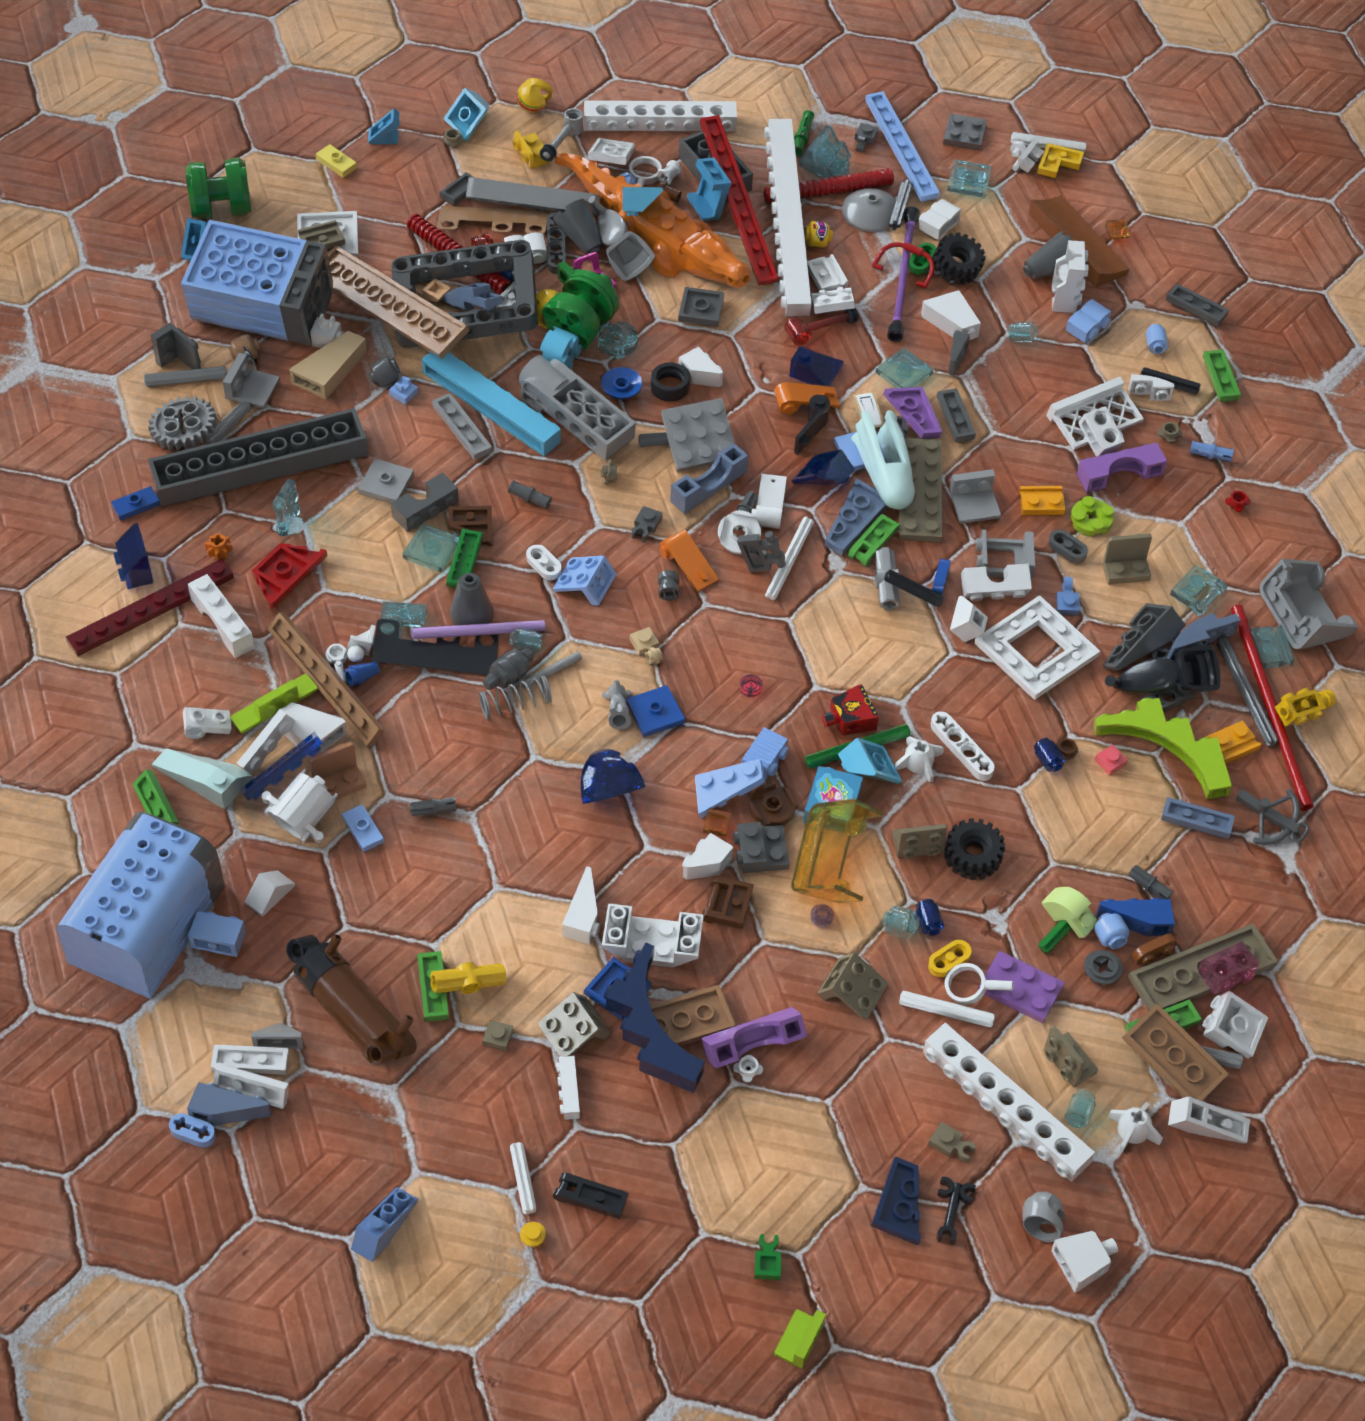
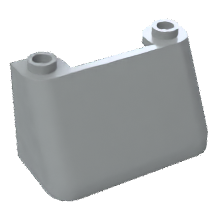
M1281 559L1261 582L1260 594L1290 645L1295 649H1307L1350 637L1359 627L1349 615H1343L1336 620L1318 590L1325 580V573L1319 562Z

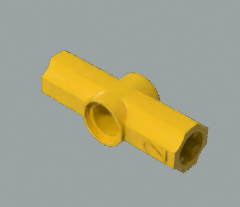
M466 962L460 964L455 969L432 971L430 984L432 991L435 993L461 991L462 994H472L481 988L505 985L506 969L501 963L476 966L473 962Z

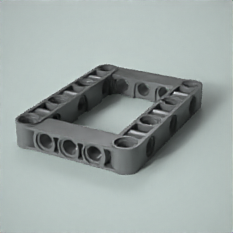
M514 240L402 256L392 262V280L415 294L417 283L431 282L434 279L445 280L514 270L512 275L515 283L513 290L516 302L512 305L495 306V309L492 310L477 308L467 312L447 313L469 328L470 331L461 340L529 331L538 325L534 258L530 243L526 240ZM394 330L401 347L419 346Z

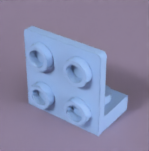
M605 556L574 557L568 561L553 589L556 592L582 590L592 606L599 605L617 573Z

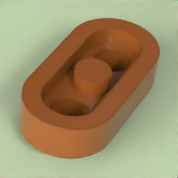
M1171 933L1165 934L1139 946L1131 956L1137 965L1143 964L1147 966L1162 955L1164 957L1171 955L1176 950L1177 941Z

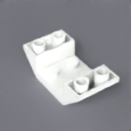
M608 904L602 948L625 962L633 963L637 950H642L646 942L654 946V959L651 965L674 968L698 959L704 915L680 912L679 921L632 916V906Z

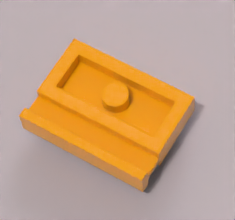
M1020 486L1019 494L1022 515L1065 514L1066 509L1062 486Z
M1243 720L1206 736L1210 738L1218 737L1225 764L1253 753L1261 747V743L1255 740L1254 734Z

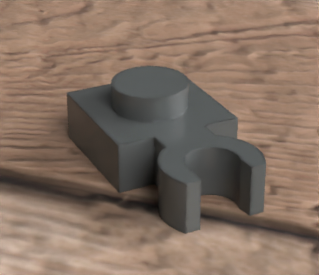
M643 506L634 521L635 527L632 529V538L634 539L637 534H642V542H646L648 531L655 532L663 518V513Z

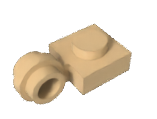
M650 627L630 634L629 640L638 655L645 654L650 665L653 663L657 665L663 660L662 652L659 649V642Z

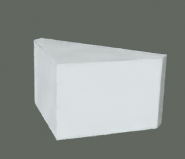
M278 870L259 873L245 900V904L263 917L295 886V883Z

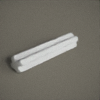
M521 1142L513 1143L510 1145V1151L522 1211L526 1215L536 1212V1203L524 1145Z

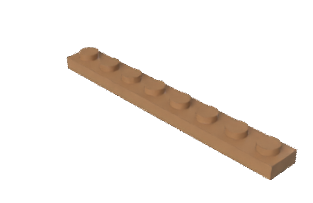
M279 612L268 627L269 632L303 672L311 678L320 692L364 744L373 747L385 729L286 613Z

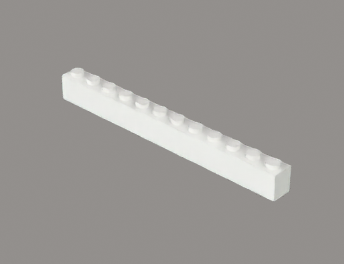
M769 119L768 127L764 128V137L768 139V142H766V154L770 155L767 158V168L771 169V172H769V184L773 185L770 188V198L774 199V202H772V214L776 215V218H773V229L777 230V233H775V245H779V249L776 250V259L780 261V264H778V277H782V280L779 282V290L783 292L781 308H785L786 317L810 316L811 296L792 119Z

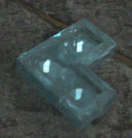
M383 601L380 619L398 621L400 624L398 639H401L403 626L425 627L427 604ZM384 623L380 627L381 631L385 634H391L395 631V627L391 623Z

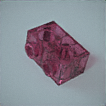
M1241 941L1203 959L1198 973L1213 994H1216L1220 991L1227 992L1231 990L1235 984L1241 981L1244 983L1254 978L1259 963L1244 942Z

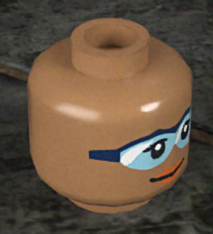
M248 334L232 340L231 347H228L234 361L239 353L247 354L248 363L259 357L258 350L261 349L257 339H252Z

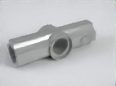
M882 547L875 553V586L879 592L880 607L885 611H892L899 607L898 587L886 582L884 576L888 570H893L897 573L899 571L895 566L894 551L889 547Z

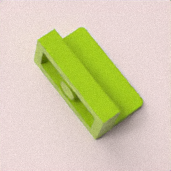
M798 1309L795 1310L774 1355L802 1369L824 1326L826 1314L816 1310L814 1316H811Z

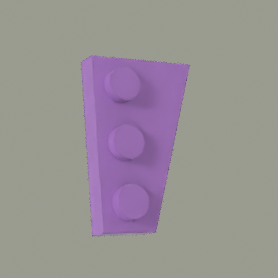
M923 387L885 389L883 395L920 438L941 437V427Z

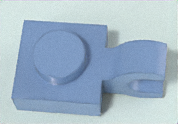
M1064 577L1062 592H1057L1056 595L1057 612L1061 615H1079V592H1072L1073 577Z

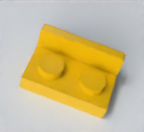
M518 130L514 131L513 147L516 151H519L522 161L526 162L530 169L551 163V161L547 162L541 158L540 150L544 145L536 133L522 137Z

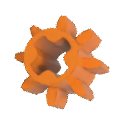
M221 533L210 535L209 542H205L208 557H213L217 561L228 558V552L233 551L229 536L225 537Z

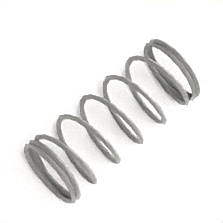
M544 675L540 676V682L533 678L531 690L526 682L521 681L519 693L516 687L510 684L508 686V698L501 687H498L496 690V700L489 690L480 692L479 699L485 718L487 720L491 719L487 692L495 703L498 715L501 716L498 700L499 689L505 696L510 712L513 713L510 700V686L514 688L522 710H524L521 691L522 683L527 687L533 705L536 707L533 692L534 680H536L542 691L545 703H551L552 695L547 678Z

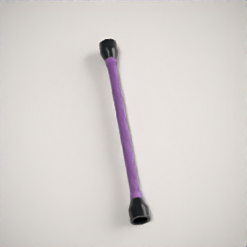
M911 206L905 209L904 222L906 224L904 243L912 244L913 231L920 215V211L916 207ZM903 250L894 317L887 333L888 339L893 342L901 341L904 334L902 311L911 253Z

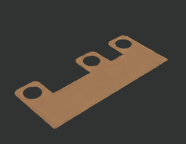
M441 206L437 228L454 230L457 229L459 220L492 222L491 230L494 232L512 231L513 223H526V233H545L548 211ZM445 221H450L454 223V226L443 227L441 224ZM506 224L508 228L506 230H498L496 225ZM531 226H540L542 230L534 232L529 228Z

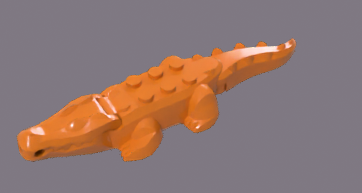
M561 153L555 156V163L557 165L565 166L574 171L590 193L601 196L600 204L617 212L625 220L628 231L640 236L655 253V258L651 264L659 274L675 278L679 272L685 270L696 276L725 283L734 288L743 287L750 281V268L738 260L725 241L715 234L703 221L691 219L685 211L678 208L671 201L664 190L643 212H639L638 216H627V212H623L622 205L623 187H642L640 184H630L626 182L622 175L614 177L608 168L601 169L598 167L597 161H589L579 155Z

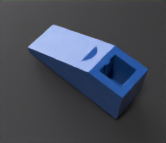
M1133 898L1118 901L1107 899L1099 902L1096 912L1098 918L1105 913L1119 914L1129 930L1145 936H1163L1172 933L1175 925L1170 899L1153 898L1151 900H1139Z

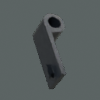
M814 395L810 398L808 410L809 423L795 438V454L798 455L827 424L830 400L826 396Z

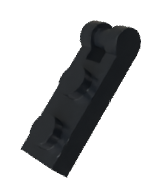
M569 1173L561 1174L559 1179L560 1186L555 1189L553 1194L555 1200L562 1203L568 1202L617 1219L621 1218L628 1200V1192ZM570 1187H576L575 1192L568 1190Z

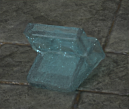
M825 125L798 160V163L803 169L823 178L829 179V177L834 178L835 176L840 178L841 175L846 177L850 170L849 159L851 154L845 141H838L832 126Z

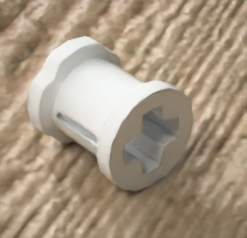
M670 160L664 169L658 171L657 178L660 182H667L670 185L675 176L682 174V168L679 163Z

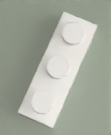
M279 709L237 764L250 774H253L254 771L261 767L265 757L276 748L277 742L281 737L289 732L295 720Z
M214 1045L211 1070L214 1071L219 1063L251 1073L286 1075L289 1049Z
M219 1063L216 1066L213 1084L218 1085L221 1089L229 1091L232 1089L238 1090L250 1097L260 1096L265 1098L271 1106L281 1109L287 1104L289 1083Z

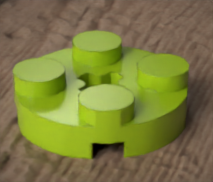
M1085 496L1073 506L1070 519L1075 530L1083 535L1095 536V534L1099 533L1103 535L1112 527L1114 509L1101 500ZM1089 515H1093L1096 518L1089 519Z

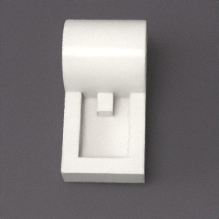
M185 707L183 710L184 732L187 738L198 739L203 737L205 733L230 734L232 728L229 710Z

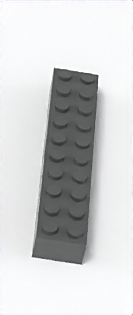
M355 408L150 458L148 463L160 505L163 507L368 455L367 438Z

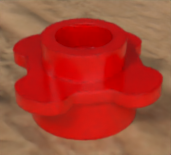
M1240 490L1233 491L1230 498L1225 499L1226 505H1230L1236 512H1242L1243 508L1249 506L1251 502L1247 494Z

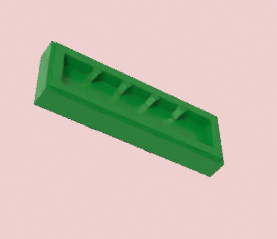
M462 528L447 577L446 587L456 588L458 580L463 574L473 573L483 540L482 532Z

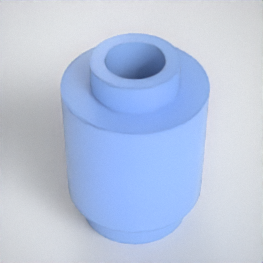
M1160 324L1149 326L1146 332L1149 351L1153 354L1164 353L1169 347L1165 328Z

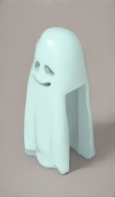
M888 410L885 415L886 422L879 429L878 434H876L870 413L863 411L861 413L862 419L855 424L857 432L851 439L857 446L864 466L883 502L892 509L900 510L907 508L914 499L915 487L903 432L897 422V416L893 411ZM881 448H882V450H883V453H884V456H885V458H886L887 463L885 462V460H884V458H883V455H882V452H881Z

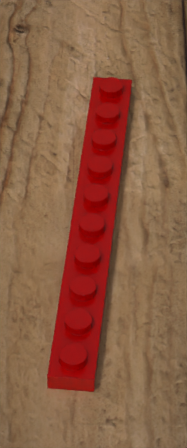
M720 116L701 118L700 125L711 156L716 159L731 181L727 200L757 284L760 286L776 283L778 281L776 270Z

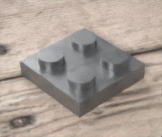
M949 113L943 145L980 151L987 120Z

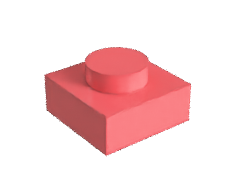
M1114 745L1109 746L1095 756V761L1108 775L1124 767L1128 761Z

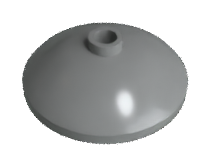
M860 189L845 198L842 205V214L846 222L855 229L872 233L882 232L891 228L889 227V222L896 199L880 189Z

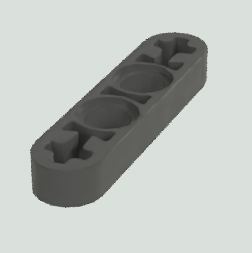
M553 212L547 217L548 270L553 274H558V265H555V260H559V263L566 262L565 232L559 226H554V216L557 212ZM559 234L561 237L553 238L552 235ZM559 248L561 251L553 252L552 249Z

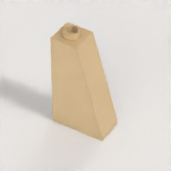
M350 331L345 332L293 366L289 370L291 384L326 400L367 353L366 339L359 334H354Z

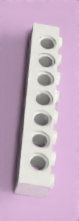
M584 101V131H702L700 125L701 118L719 115L724 130L736 132V101Z
M944 1023L925 1040L923 1053L931 1063H936L942 1068L948 1078L958 1082L966 1094L975 1097L986 1111H991L1004 1127L1010 1128L1015 1132L1022 1143L1031 1146L1039 1158L1048 1161L1055 1167L1056 1172L1061 1177L1067 1178L1072 1182L1091 1164L1095 1152L948 1024ZM946 1053H952L955 1056L951 1057L948 1056ZM964 1069H971L973 1072L969 1073ZM982 1085H989L992 1089H987ZM1001 1101H1008L1011 1105H1005ZM1020 1117H1026L1030 1121H1023L1020 1119ZM1039 1134H1046L1049 1138H1042ZM1057 1150H1064L1067 1152V1155L1060 1154Z

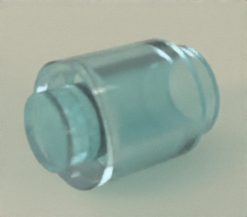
M1034 321L1009 324V340H1014V342H1034V338H1038V325L1034 326Z
M516 628L515 632L511 631L509 645H513V649L515 648L519 651L530 648L533 652L540 651L543 634L535 630Z
M1079 1089L1072 1095L1065 1113V1119L1069 1125L1075 1128L1088 1126L1096 1106V1097L1088 1090Z

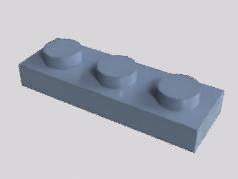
M1167 797L1161 820L1229 839L1235 816Z

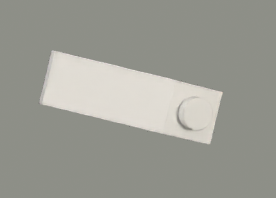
M586 866L563 921L562 936L590 945L592 937H597L600 923H597V906L591 867Z
M1190 1096L1171 1101L1169 1126L1188 1133L1243 1144L1247 1143L1250 1119Z

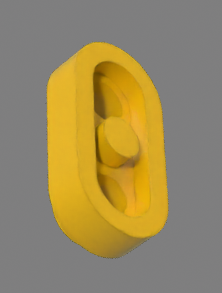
M954 940L933 953L928 962L930 973L936 977H946L952 968L959 964L967 963L972 952L970 945L963 940ZM956 953H959V954H961L962 956H961V957H958V956H956L955 954H956ZM937 965H941V966H943L944 968H938V967H936V966H937Z

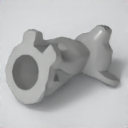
M615 680L613 685L609 687L608 692H602V696L611 700L610 713L608 715L610 726L615 729L624 730L631 725L629 708L625 700L631 696V691H626L625 687L618 680Z

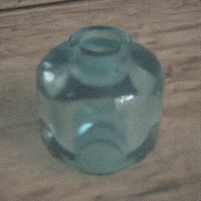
M893 906L888 912L884 913L882 924L885 926L888 935L908 939L917 933L919 917L916 916L913 909Z

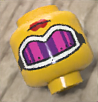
M811 221L808 225H805L804 239L809 247L825 248L828 242L832 241L833 231L830 230L826 222Z

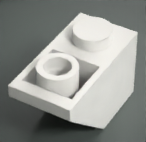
M699 347L679 357V364L689 372L690 384L712 387L722 386L724 375L722 368L716 365L710 356Z
M959 596L950 631L963 642H967L984 634L988 617L963 596Z
M710 833L705 840L701 839L698 842L696 851L684 859L682 863L683 878L689 880L720 875L733 859V846Z

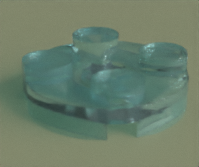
M618 321V324L611 325V322L606 323L600 328L598 333V348L604 353L614 356L616 359L625 358L626 355L636 349L638 344L636 329L623 321Z

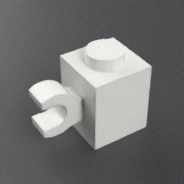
M321 313L320 317H317L310 331L312 346L322 348L344 334L341 331L340 322H336L334 316L327 320L324 318V314Z

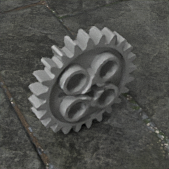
M188 395L184 400H181V397L178 396L175 402L169 399L170 404L168 405L162 403L163 408H156L157 413H152V419L148 420L150 424L148 428L152 440H155L156 444H160L161 448L168 446V449L171 450L173 447H176L177 451L182 446L187 450L189 445L196 447V442L204 443L203 438H210L209 432H215L214 427L217 426V416L210 402H205L204 398L198 400L197 396L189 399ZM181 411H182V414H183V422H184L185 431H186L185 434L183 433V430H182V429H183V425H182V421H181V418H180V412H181Z

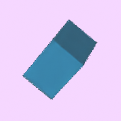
M187 218L181 258L192 259L207 222Z

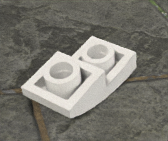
M1131 374L1128 386L1129 394H1149L1150 401H1171L1174 384L1169 381Z

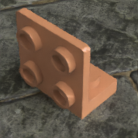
M353 742L339 744L333 749L319 752L309 758L312 778L316 775L325 781L324 785L327 787V791L332 796L335 793L338 794L336 799L366 788V782L356 763Z

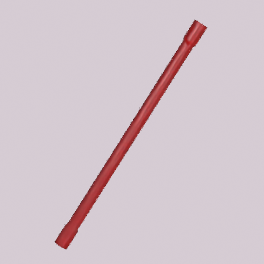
M1235 605L1230 611L1232 615L1237 614L1241 619L1237 628L1272 727L1279 739L1278 744L1295 789L1300 810H1311L1314 805L1308 788L1305 786L1283 721L1275 709L1277 704L1249 628L1243 605Z

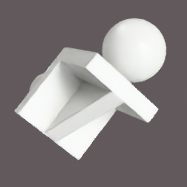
M371 625L370 630L358 636H350L347 647L349 660L359 662L363 659L364 655L369 656L371 645L374 646L375 625Z

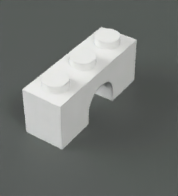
M1029 563L1007 565L1003 570L1004 581L999 583L993 582L988 578L986 567L964 568L961 572L963 597L965 599L970 598V601L983 600V597H991L993 600H998L1013 595V598L1025 597L1032 589Z

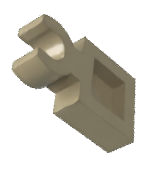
M943 1122L939 1124L928 1142L929 1146L949 1158L953 1152L956 1153L958 1159L964 1163H968L970 1156L963 1151L969 1150L974 1153L976 1149L975 1144L972 1142L961 1141L962 1133Z

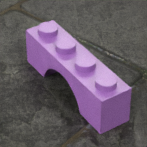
M1158 443L1145 444L1132 449H1124L1119 452L1106 453L1101 456L1080 460L1077 476L1086 493L1105 489L1108 477L1118 471H1131L1140 475L1143 479L1163 475L1167 460Z
M793 1007L703 1037L702 1042L707 1061L715 1068H719L739 1061L742 1054L753 1048L768 1044L785 1045L805 1038L807 1034L802 1014Z

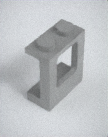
M982 530L981 537L976 539V551H980V555H977V567H986L988 577L1004 578L1003 570L1005 568L987 567V550L1011 551L1014 553V564L1029 563L1030 578H1033L1035 569L1034 532H1025L1023 540L987 538L986 530Z

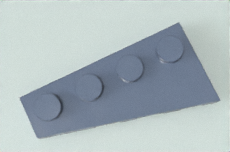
M856 478L837 520L834 521L825 539L824 546L842 556L888 506L880 498L876 489Z

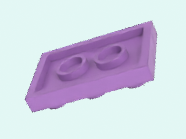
M999 950L985 975L986 980L1013 981L1014 989L1013 991L986 990L984 995L1034 1020L1044 1023L1065 982Z

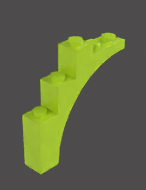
M1160 698L1142 699L1137 702L1135 711L1124 710L1119 714H1102L1095 718L1093 727L1095 736L1110 734L1134 736L1156 743L1175 754L1192 770L1200 782L1207 800L1230 795L1232 785L1218 737H1204L1195 741L1189 718L1176 717L1166 721Z

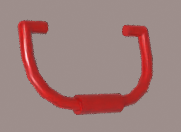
M908 242L889 243L879 251L872 263V267L880 271L883 270V266L878 263L882 255L894 247H901L903 250L927 258L930 263L929 275L925 282L918 280L916 285L923 288L928 287L934 275L935 264L930 254L925 252L923 248Z

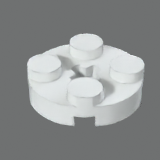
M741 510L731 512V514L720 521L718 526V537L721 545L733 554H742L737 543V535L733 533L734 530L742 527L743 532H746L745 535L759 534L761 537L760 525L749 512Z

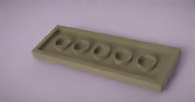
M904 438L911 462L915 495L912 503L907 508L899 510V540L941 542V440Z
M1250 924L1129 973L1128 978L1148 1011L1155 1004L1166 1009L1277 966L1278 960L1255 925Z

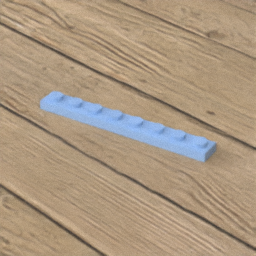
M882 91L866 95L865 101L908 180L912 183V187L919 200L924 202L939 198V190L885 93Z

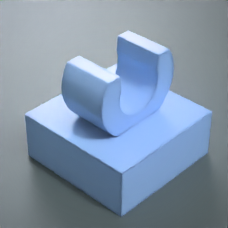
M405 376L389 389V395L405 405L419 393L418 387L412 384L411 379Z

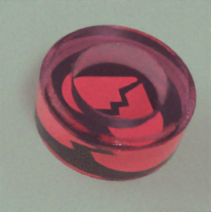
M752 674L744 676L740 681L741 693L747 697L758 696L762 691V680Z

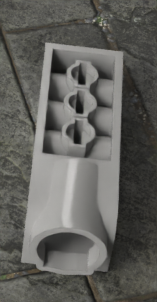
M539 355L532 358L522 369L519 376L521 400L536 412L541 414L544 412L548 413L605 461L634 439L636 422L557 359L548 361Z

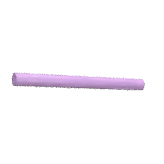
M545 621L412 628V639L545 631Z

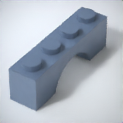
M733 443L718 453L713 465L703 475L693 479L685 475L671 485L670 502L684 514L745 474L748 467V454Z

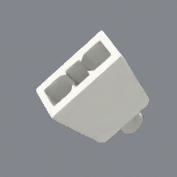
M1089 1231L1056 1239L1051 1251L1073 1291L1076 1293L1109 1270L1111 1265L1109 1256L1117 1253L1118 1247L1113 1238L1100 1242L1096 1233Z

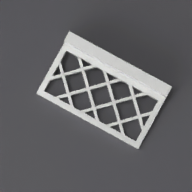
M1121 377L1051 404L1046 415L1050 422L1054 421L1073 450L1089 444L1083 431L1080 428L1074 427L1075 422L1080 421L1082 416L1078 415V412L1081 410L1094 411L1098 403L1108 405V411L1110 406L1122 410L1120 416L1112 414L1114 420L1118 421L1117 428L1120 431L1139 424L1144 420L1124 390V382ZM1120 395L1124 404L1113 402V397ZM1124 411L1132 413L1135 418L1132 420L1124 418ZM1061 418L1073 419L1072 426L1064 424ZM1072 433L1084 435L1083 440L1076 442L1072 437Z

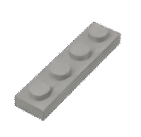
M451 393L432 401V407L473 460L492 453L490 443Z

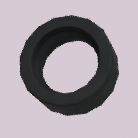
M668 362L660 364L653 369L651 373V391L657 398L664 401H677L687 395L690 386V376L685 367L677 363ZM665 377H674L682 381V383L675 387H667L658 381Z

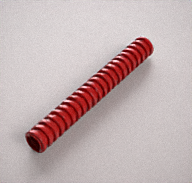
M887 168V170L881 169V171L875 170V172L870 171L869 173L866 171L863 174L860 172L857 175L853 173L852 176L847 174L846 177L841 175L840 178L835 176L834 178L829 177V179H817V181L814 179L811 182L808 180L805 183L801 181L799 183L800 197L805 199L806 196L811 198L812 195L817 197L818 194L823 196V194L829 195V193L835 194V192L838 194L841 191L844 193L847 190L851 192L853 189L857 191L858 188L864 189V187L870 188V186L875 188L876 186L881 187V185H893L894 174L891 168ZM769 187L764 188V199L767 204L774 202V199L770 198Z
M415 213L409 217L406 224L407 228L438 251L463 248V246L459 245L419 214ZM498 272L473 275L482 283L490 284L491 290L498 295H501L511 285V281Z

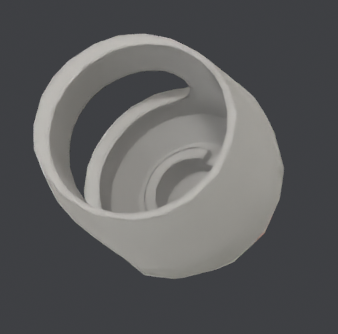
M1036 1192L1030 1195L1024 1202L1022 1209L1024 1229L1031 1236L1043 1242H1054L1061 1237L1064 1230L1062 1220L1065 1217L1064 1206L1061 1200L1050 1192ZM1043 1223L1053 1224L1057 1231L1045 1233L1040 1229V1225Z

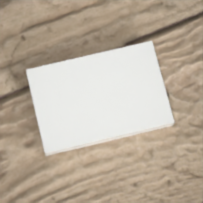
M598 138L588 152L587 160L626 165L635 151V144Z

